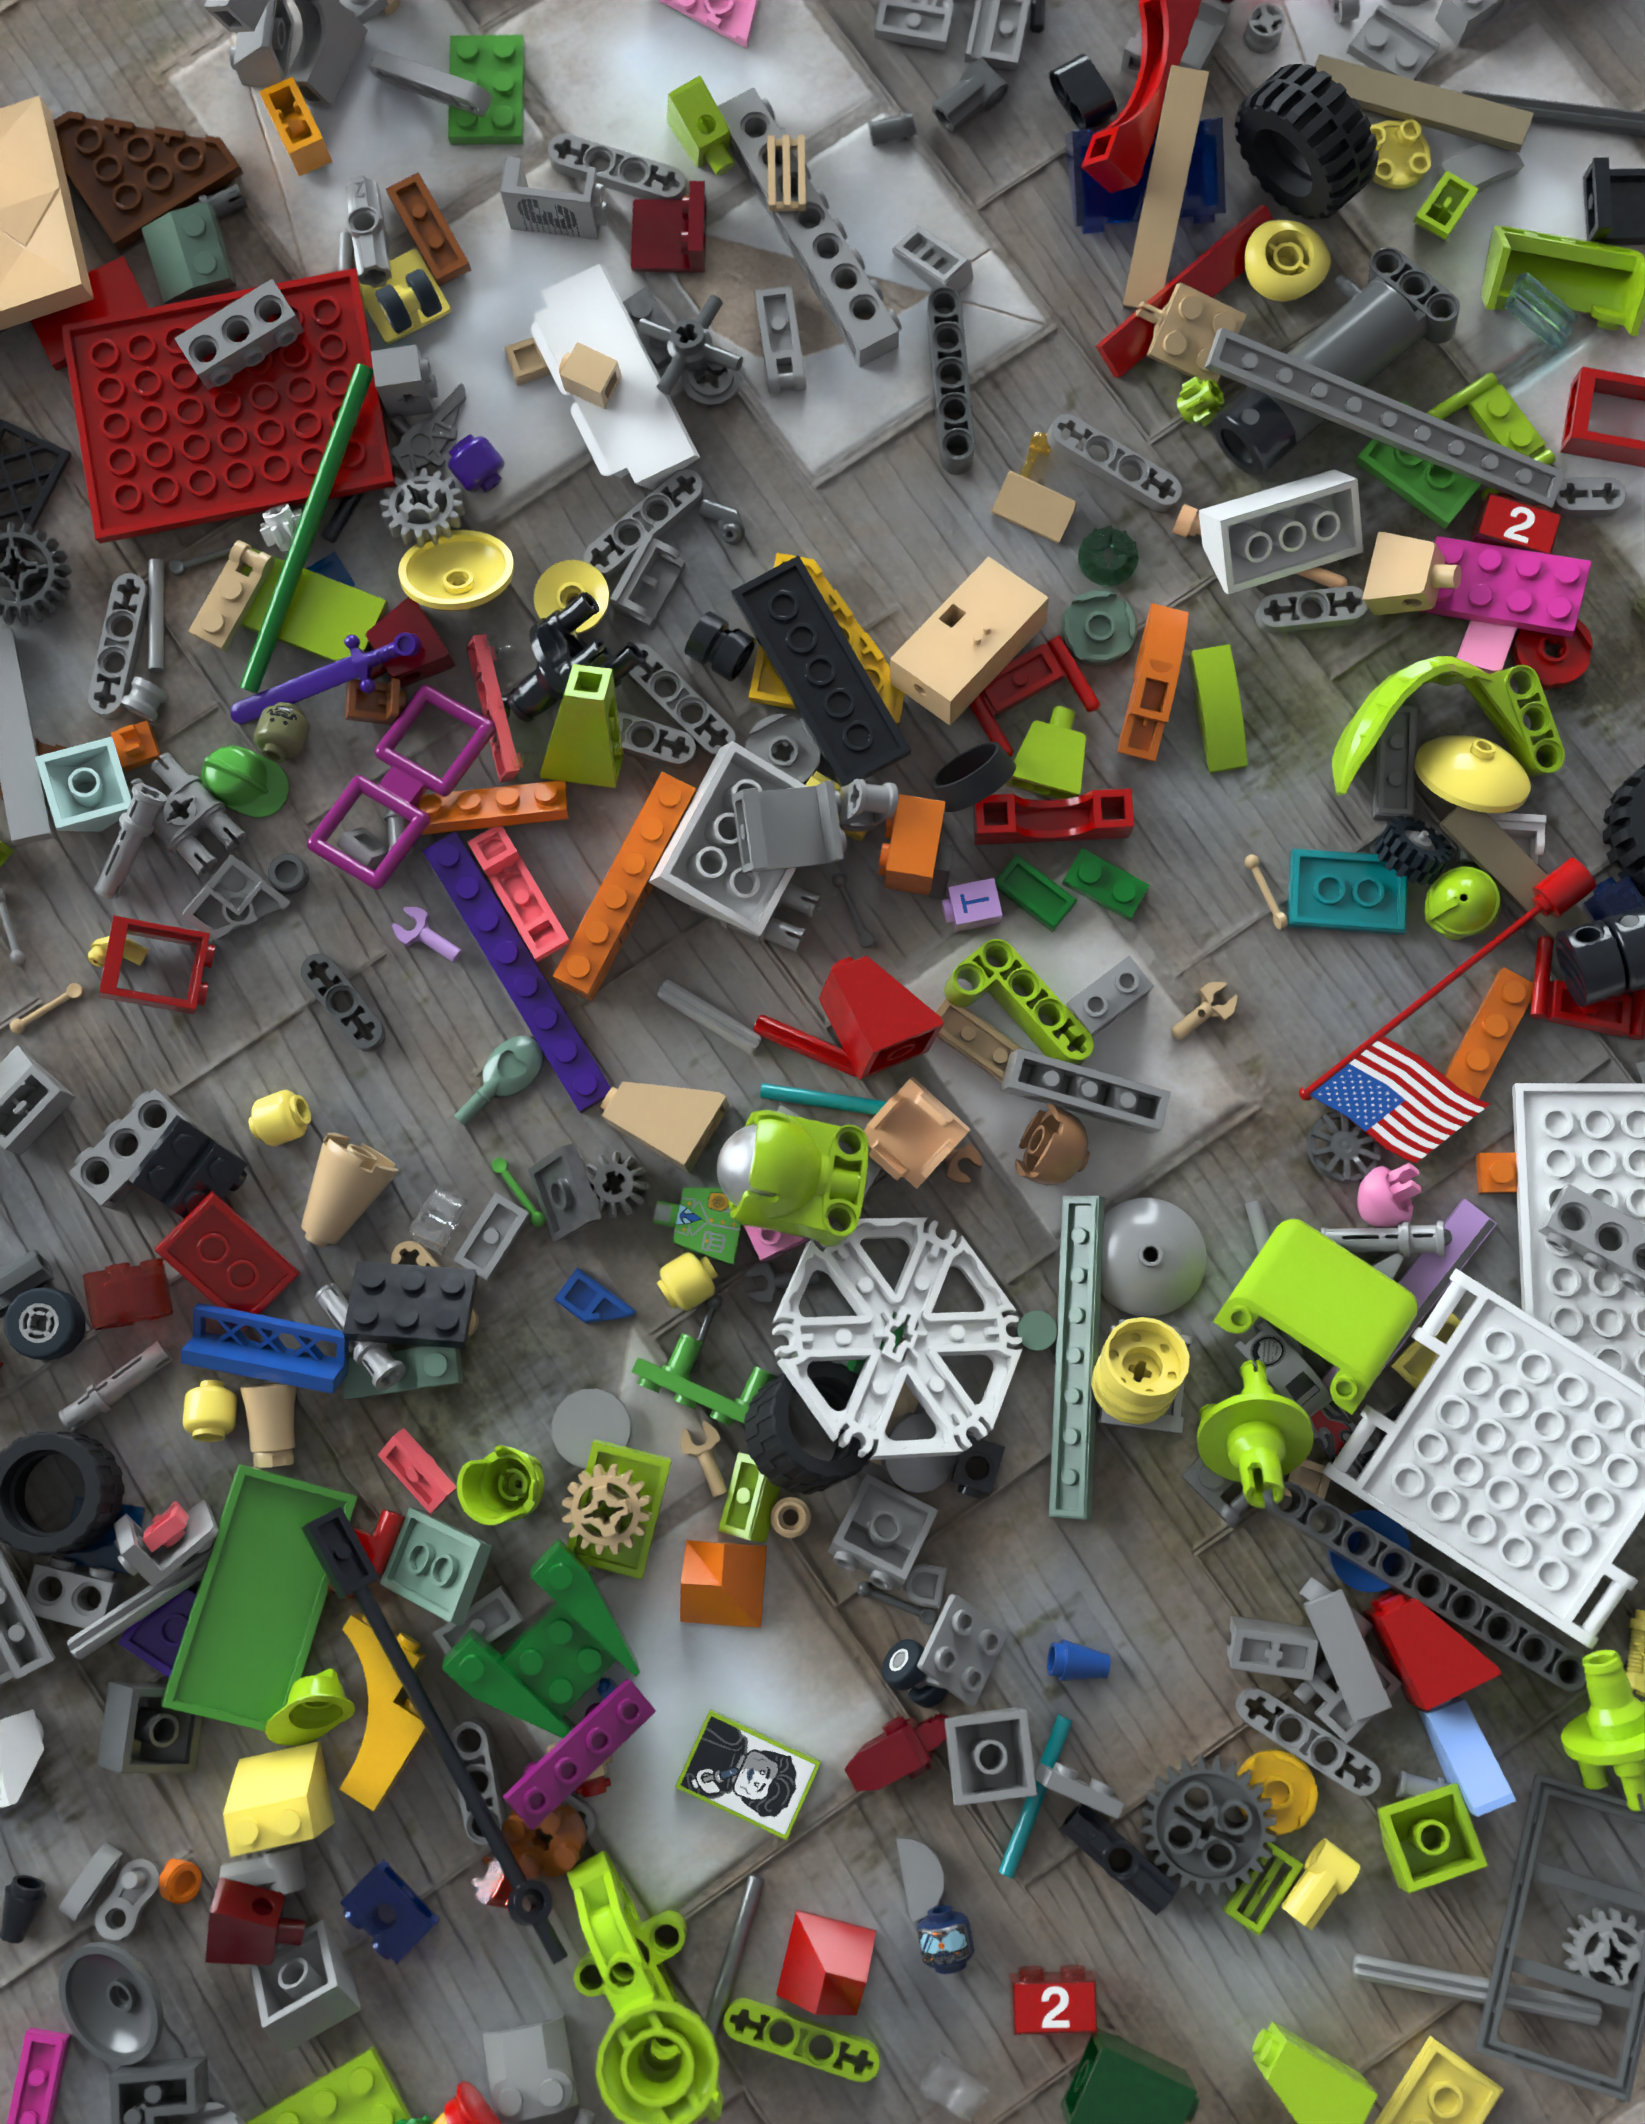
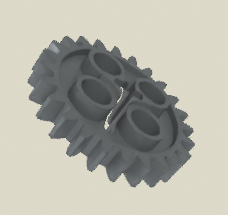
M1199 1754L1197 1766L1193 1767L1189 1760L1184 1757L1181 1761L1182 1771L1180 1772L1172 1765H1168L1166 1772L1169 1780L1167 1781L1159 1776L1155 1778L1154 1784L1160 1792L1147 1791L1145 1798L1154 1806H1144L1141 1812L1142 1816L1152 1820L1142 1824L1141 1833L1153 1835L1146 1842L1145 1848L1146 1850H1159L1154 1859L1155 1866L1167 1862L1169 1866L1166 1876L1171 1878L1177 1872L1181 1874L1182 1888H1185L1190 1880L1196 1881V1889L1199 1894L1202 1893L1205 1883H1211L1215 1895H1219L1220 1886L1223 1882H1226L1232 1892L1236 1891L1237 1877L1250 1884L1252 1877L1249 1868L1260 1873L1263 1872L1264 1864L1259 1856L1271 1858L1273 1851L1264 1842H1276L1277 1837L1276 1832L1266 1828L1277 1823V1816L1264 1813L1272 1807L1273 1803L1272 1798L1259 1799L1264 1790V1784L1262 1782L1252 1786L1249 1784L1252 1775L1250 1769L1240 1776L1236 1774L1237 1761L1235 1760L1229 1764L1227 1769L1221 1767L1220 1755H1216L1212 1765H1207L1203 1754ZM1194 1787L1202 1788L1208 1794L1209 1800L1204 1804H1195L1189 1800L1186 1792ZM1180 1806L1188 1814L1178 1813L1174 1810V1807ZM1231 1806H1239L1246 1811L1248 1817L1243 1822H1232L1225 1815V1811ZM1208 1817L1214 1818L1216 1820L1215 1826H1212L1209 1831L1202 1828L1203 1822ZM1177 1825L1186 1826L1192 1832L1193 1837L1188 1841L1181 1842L1172 1836L1170 1830ZM1229 1834L1240 1835L1244 1840L1238 1842ZM1214 1844H1222L1229 1848L1232 1855L1226 1860H1217L1211 1856L1209 1848Z

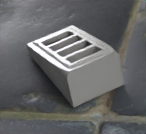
M919 225L892 248L893 254L933 290L941 286H950L960 293L974 278L971 260ZM923 243L925 246L914 255L912 252ZM932 253H934V255L927 262H924ZM943 263H945V265L938 271L937 269H938Z

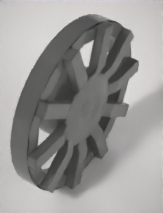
M1335 1111L1325 1114L1311 1127L1307 1138L1308 1155L1317 1171L1329 1180L1342 1184L1356 1183L1363 1180L1367 1174L1376 1168L1381 1157L1380 1144L1367 1133V1137L1358 1139L1357 1135L1361 1128L1356 1125L1354 1130L1349 1132L1348 1121H1352ZM1341 1119V1131H1338L1332 1120ZM1324 1123L1332 1132V1137L1318 1131ZM1319 1138L1326 1141V1147L1316 1149L1315 1139ZM1371 1143L1372 1152L1361 1149V1145ZM1327 1154L1331 1159L1327 1166L1321 1161L1319 1155ZM1358 1155L1371 1159L1367 1168L1361 1159L1357 1157ZM1350 1162H1354L1361 1173L1351 1175ZM1336 1164L1343 1165L1344 1175L1332 1171Z

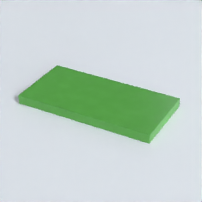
M238 1463L219 1522L218 1533L212 1544L161 1703L162 1707L265 1731L267 1721L286 1706L292 1685L301 1679L330 1586V1581L301 1528L340 1506L350 1522L357 1500L356 1495Z

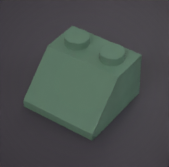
M208 202L170 211L141 228L165 304L237 285L215 210Z

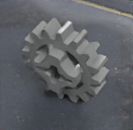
M422 468L420 476H414L411 470L407 471V479L404 481L395 477V489L385 488L386 499L380 501L383 512L382 518L385 527H389L391 536L396 538L401 535L405 545H408L415 539L419 548H423L425 540L431 539L435 546L439 545L438 536L440 535L450 539L452 537L450 527L460 528L459 516L465 515L460 488H455L454 480L451 477L443 480L442 473L439 470L433 476H428L426 468Z
M1614 1907L1609 1908L1607 1916L1599 1908H1592L1593 1919L1591 1920L1579 1914L1577 1917L1581 1927L1578 1930L1569 1926L1567 1928L1568 1933L1574 1937L1572 1943H1562V1948L1571 1953V1957L1564 1960L1563 1965L1569 1970H1575L1576 1972L1573 1974L1591 1980L1595 1979L1588 1971L1592 1970L1595 1973L1601 1971L1602 1976L1607 1981L1604 1984L1633 1993L1645 1927L1642 1925L1635 1926L1637 1918L1628 1913L1621 1918L1620 1911ZM1613 1928L1625 1931L1631 1940L1624 1938L1618 1940V1936L1613 1932ZM1609 1948H1613L1616 1953L1610 1955ZM1610 1956L1609 1964L1604 1961V1958Z

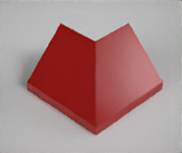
M796 1910L776 1995L815 2015L857 2016L867 1983L876 1930Z

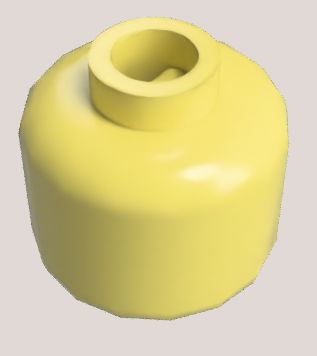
M282 1090L255 1101L251 1117L249 1118V1127L254 1137L261 1139L267 1145L276 1147L305 1135L308 1124L311 1121V1112L307 1102L301 1095H295L289 1090Z
M685 1252L660 1269L661 1280L656 1283L673 1309L679 1306L683 1311H690L715 1294V1285L712 1280L718 1277V1274L706 1256L699 1260L694 1253Z
M204 1380L200 1382V1387L193 1388L185 1394L183 1426L187 1432L192 1434V1439L201 1442H219L225 1439V1435L235 1429L237 1395L232 1390L224 1388V1382Z

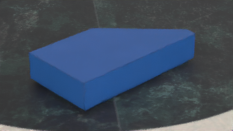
M576 1268L553 1299L586 1324L633 1317L637 1312L579 1268Z

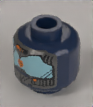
M940 1905L929 1909L928 1916L923 1918L917 1925L922 1960L927 1966L934 1968L935 1972L939 1974L956 1973L967 1966V1961L974 1954V1944L969 1919L965 1914L953 1911L949 1905Z

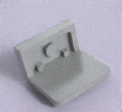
M202 1500L186 1512L189 1518L184 1528L185 1535L171 1547L166 1549L164 1545H161L153 1552L142 1541L144 1531L126 1513L114 1523L117 1540L114 1543L121 1552L118 1559L122 1566L133 1576L139 1573L153 1588L163 1580L169 1581L174 1578L182 1569L185 1561L195 1553L200 1554L206 1551L215 1541L218 1527L210 1505L205 1500Z

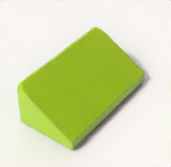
M740 1452L737 1454L718 1531L747 1540L765 1543L771 1525V1511L777 1502L780 1487H776L765 1475L759 1472L757 1465L748 1454Z

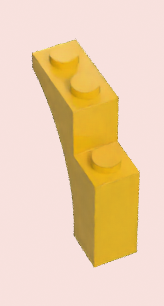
M358 1612L349 1617L342 1630L352 1642L364 1669L368 1690V1718L358 1756L339 1790L374 1812L383 1804L427 1730L409 1697L406 1701L400 1698L405 1689L365 1615ZM400 1632L398 1637L396 1635L395 1637L416 1673L426 1655L418 1650L421 1646L418 1641Z

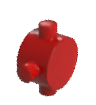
M603 1775L584 1781L575 1790L577 1794L582 1793L583 1797L600 1795L607 1792L606 1787L611 1786L610 1778L604 1779Z

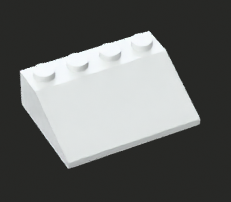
M734 741L724 745L717 752L648 882L690 906L758 937L761 936L796 868L743 874L732 795L743 789L758 788V792L807 786Z

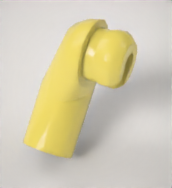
M109 936L97 939L91 944L92 950L88 953V960L97 967H104ZM126 937L123 958L141 966L149 949Z

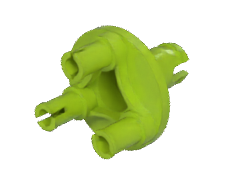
M1248 1360L1240 1367V1375L1244 1386L1242 1393L1218 1404H1206L1200 1408L1198 1413L1200 1424L1197 1431V1444L1200 1457L1210 1470L1226 1479L1241 1482L1243 1494L1247 1502L1256 1508L1265 1509L1263 1492L1272 1488L1274 1501L1278 1504L1280 1503L1285 1490L1283 1476L1298 1468L1306 1460L1313 1446L1314 1435L1310 1418L1305 1410L1291 1399L1274 1394L1273 1389L1268 1385L1266 1365L1262 1361L1256 1360L1257 1372H1255L1253 1360Z
M1601 1650L1592 1652L1582 1659V1667H1584L1591 1705L1587 1712L1571 1720L1562 1730L1561 1741L1563 1748L1570 1758L1578 1761L1583 1786L1586 1789L1597 1790L1608 1786L1610 1778L1607 1775L1605 1765H1613L1616 1775L1621 1777L1628 1808L1633 1811H1641L1637 1794H1641L1645 1806V1701H1639L1633 1696L1629 1679L1617 1651Z

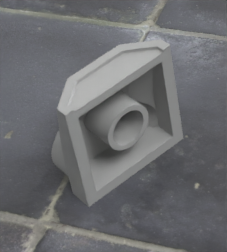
M565 2015L558 2016L552 2020L506 2030L483 2032L482 2036L491 2089L490 2107L501 2122L513 2123L551 2115L579 2104L580 2096Z

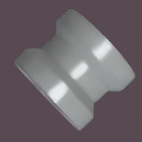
M1262 3L1252 9L1244 32V41L1249 49L1257 53H1268L1278 46L1285 25V15L1282 10L1270 3ZM1261 27L1266 33L1259 31L1258 28Z
M135 676L131 683L133 689L130 695L124 696L120 704L137 716L154 723L158 717V707L160 704L166 703L170 695L153 683Z

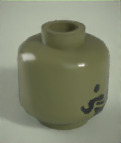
M279 702L268 706L262 711L254 733V742L262 750L263 756L271 761L283 762L285 759H294L302 753L310 724L299 707L290 703Z

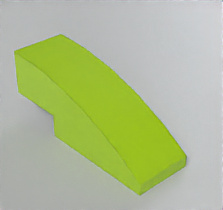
M1226 644L1193 650L1188 659L1196 696L1193 702L1209 774L1245 768L1248 766L1246 739L1231 646Z

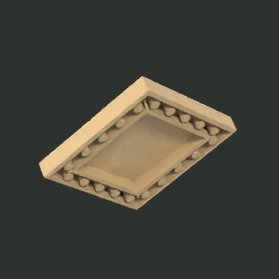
M40 95L0 108L1 331L94 299L52 112Z

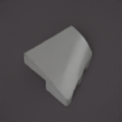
M230 853L182 912V917L202 932L210 933L209 937L215 940L238 927L253 923L258 918L286 908L291 901Z

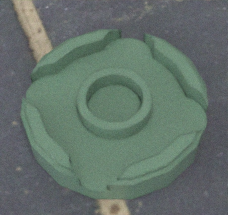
M1092 590L1079 595L1072 601L1062 619L1061 637L1070 654L1076 660L1089 666H1108L1119 662L1130 652L1137 636V618L1132 606L1126 600L1123 601L1116 596L1117 594L1108 590Z

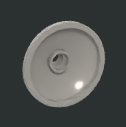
M1155 1198L1128 1200L1109 1210L1104 1215L1101 1296L1120 1311L1140 1317H1154L1170 1313L1180 1308L1192 1298L1203 1280L1207 1262L1204 1239L1192 1218L1174 1204ZM1145 1248H1152L1156 1251L1157 1259L1155 1262H1147L1144 1259L1143 1251Z

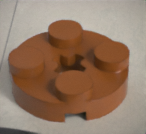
M569 1804L565 1807L559 1805L533 1831L528 1828L514 1810L502 1826L506 1842L524 1875L529 1878H535L538 1875L557 1877L570 1871L582 1855V1849L587 1839L586 1828L582 1818ZM539 1829L544 1834L552 1835L553 1838L550 1842H546L539 1837Z

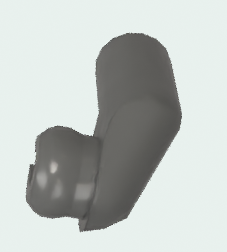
M704 498L699 516L718 523L721 538L725 543L731 545L739 544L744 538L745 528L737 509Z

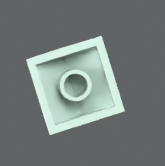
M112 737L35 757L57 831L102 832L119 821L122 813L127 812L132 799Z

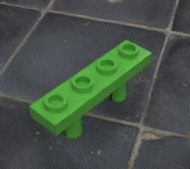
M683 1333L667 1366L663 1364L661 1368L642 1358H637L631 1371L640 1376L637 1384L659 1393L661 1387L676 1392L674 1401L694 1410L697 1404L700 1403L713 1409L710 1414L711 1418L729 1426H732L734 1420L745 1424V1414L748 1412L752 1397L757 1395L758 1390L763 1385L776 1377V1375L754 1366L740 1399L735 1398V1400L691 1381L692 1377L689 1374L703 1342Z

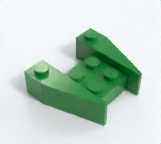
M558 1538L530 1567V1577L554 1599L547 1609L502 1655L472 1627L445 1655L442 1669L471 1697L564 1738L576 1727L565 1714L616 1660L635 1677L640 1673L638 1661L588 1565Z

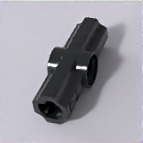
M1080 1803L1074 1807L1065 1818L1060 1830L1153 1914L1157 1915L1164 1910L1174 1898L1179 1887L1089 1806ZM1125 1848L1129 1851L1127 1864L1120 1868L1110 1866L1108 1862L1110 1853L1114 1849Z

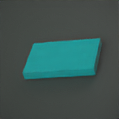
M1292 848L1289 863L1287 927L1404 935L1406 933L1407 877L1403 876L1400 878L1396 875V870H1388L1385 867L1387 862H1380L1378 859L1379 854Z

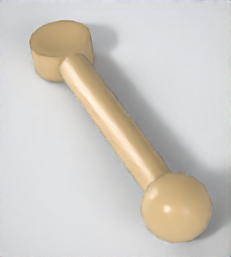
M1254 854L1248 855L1245 858L1244 864L1248 869L1252 870L1273 914L1274 925L1277 929L1286 927L1288 925L1287 917L1284 913L1280 912L1258 867L1260 863L1259 858Z
M77 983L70 984L67 987L66 993L23 1019H13L10 1022L11 1031L16 1034L22 1033L26 1025L71 998L80 999L84 994L83 987Z

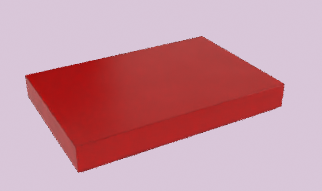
M124 256L88 272L93 300L30 320L51 365L56 371L67 366L61 325L149 308Z
M213 1191L155 1248V1252L215 1306L259 1315L300 1274V1271ZM243 1326L241 1329L244 1331L248 1326Z

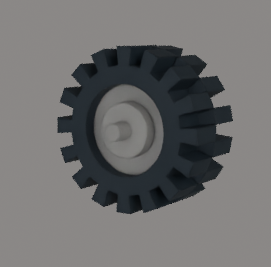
M1402 815L1392 818L1375 843L1376 847L1374 850L1375 853L1379 854L1378 859L1380 862H1387L1385 867L1388 870H1396L1398 877L1406 876L1408 882L1414 884L1417 880L1419 885L1433 884L1453 856V852L1450 851L1452 847L1449 843L1444 842L1446 838L1442 834L1436 835V829L1432 826L1430 828L1425 827V822L1418 820L1416 823L1413 817L1407 816L1405 819Z

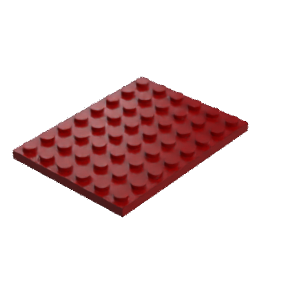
M356 268L275 283L295 313L304 332L299 334L297 339L290 345L278 347L265 355V358L259 364L252 367L247 366L234 374L228 383L218 387L215 386L210 390H207L174 338L257 287L61 325L94 536L100 544L266 512L270 508L286 503L290 507L306 504L355 366L359 363L373 369L371 339L361 283L358 279ZM281 314L272 315L267 322H275L280 318ZM241 334L235 342L244 341L249 334ZM216 353L208 354L203 362H209L214 359ZM374 375L329 499L396 486L382 401L375 386Z

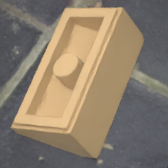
M1009 471L991 513L1054 543L1060 544L1076 512L1077 502L1015 472Z

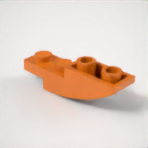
M1154 603L1150 604L1132 677L1134 682L1116 753L1151 762L1156 761L1165 723H1168L1175 695L1189 612Z

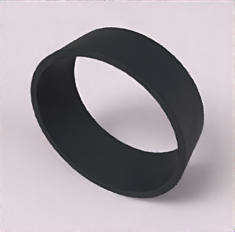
M987 742L973 747L951 760L935 775L932 780V786L938 800L946 802L945 812L963 810L984 800L1001 788L1013 776L1016 764L999 743Z

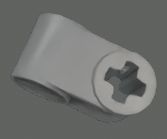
M855 779L849 785L841 787L840 828L855 832L869 831L888 818H892L898 805L897 786L894 783H885L882 786L866 784L863 779Z

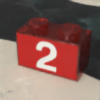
M1489 492L1479 506L1469 541L1552 554L1563 514L1553 512L1550 507L1543 504L1530 505L1517 501L1510 494H1493Z
M1063 1965L1060 1967V1972H1044V1968L1041 1966L1019 1967V1973H1009L1011 2026L1014 2035L1098 2033L1096 1979L1092 1971H1085V1966Z

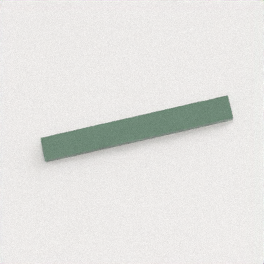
M1063 1196L1049 1517L1092 1520L1096 1399L1091 1383L1099 1351L1105 1198L1101 1196Z

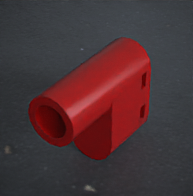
M387 1509L382 1510L373 1534L352 1527L379 1575H383L405 1519V1516Z

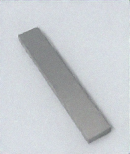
M12 628L0 630V783L11 841L14 846L54 837L45 790L35 760L38 753L15 633Z

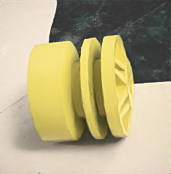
M1145 1317L1128 1319L1116 1326L1107 1338L1101 1355L1093 1369L1091 1386L1096 1401L1107 1414L1121 1422L1139 1425L1154 1422L1166 1414L1189 1369L1190 1356L1184 1340L1172 1327L1156 1319Z

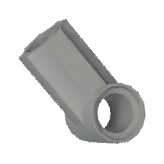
M300 1844L279 1847L264 1852L263 1856L225 1863L220 1866V1877L232 1879L282 1894L292 1893L307 1887Z

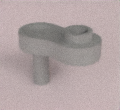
M135 1859L122 1868L113 1892L100 1905L95 1915V1927L103 1938L111 1941L123 1940L131 1936L137 1929L145 1906L159 1892L158 1883L162 1871L154 1861ZM118 1910H123L126 1915V1921L122 1927L116 1926L113 1922V1916Z

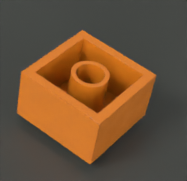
M899 794L896 812L892 818L886 820L885 838L891 839L890 844H882L878 875L885 876L884 888L930 896L945 801Z

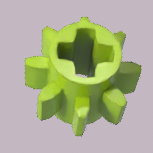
M1195 376L1182 384L1183 391L1180 392L1181 397L1177 399V407L1182 417L1188 423L1195 422L1197 424L1201 422L1203 426H1206L1213 421L1214 416L1221 410L1220 406L1224 404V396L1214 380L1208 379L1206 381V379L1200 381L1198 376Z

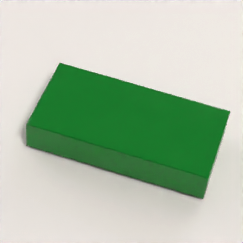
M1017 853L995 879L996 888L999 892L1052 933L1078 901Z

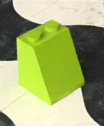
M1273 2021L1268 2030L1263 2028L1258 2033L1254 2041L1252 2052L1255 2055L1252 2059L1298 2124H1364L1378 2094L1360 2072Z

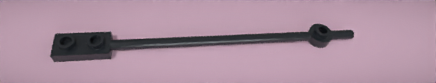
M340 1506L307 1523L301 1529L337 1596L342 1600L351 1594L354 1595L510 1883L512 1890L508 1896L507 1908L511 1918L519 1925L533 1926L553 1965L560 1962L568 1954L548 1919L553 1905L551 1892L542 1882L526 1879L368 1585L380 1577L342 1507ZM524 1897L530 1901L531 1908L529 1912L523 1908L522 1901Z

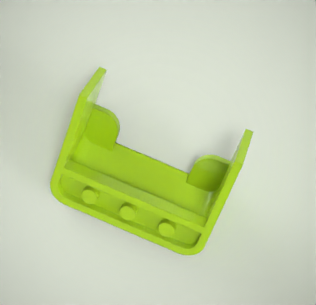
M1497 225L1493 228L1489 242L1481 298L1486 309L1508 310L1509 305L1518 304L1519 300L1590 313L1593 318L1598 320L1597 326L1609 330H1619L1620 326H1625L1630 335L1638 337L1645 315V257L1642 253L1625 247Z

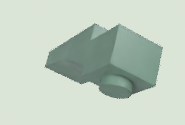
M422 1346L390 1352L396 1361H402L406 1367V1372L396 1384L385 1390H377L372 1384L373 1377L364 1366L358 1365L354 1358H349L348 1375L343 1380L344 1399L350 1400L462 1384L464 1382L460 1348Z

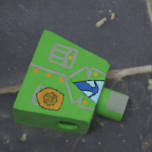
M686 1187L683 1188L680 1204L657 1201L653 1224L675 1228L673 1236L674 1245L735 1267L743 1225L731 1219L729 1199L721 1188Z

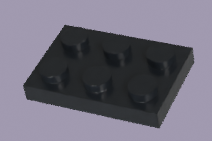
M357 1261L343 1330L345 1340L466 1349L478 1278L476 1270Z

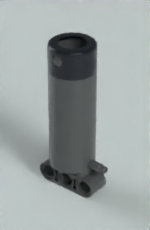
M1391 247L1381 248L1371 256L1368 284L1363 289L1342 274L1335 278L1334 285L1350 300L1290 350L1287 355L1365 387L1422 337L1438 344L1449 341L1456 331L1460 310L1459 300L1401 251ZM1248 386L1214 416L1212 429L1218 445L1234 465L1245 473L1258 476L1269 470L1327 419Z

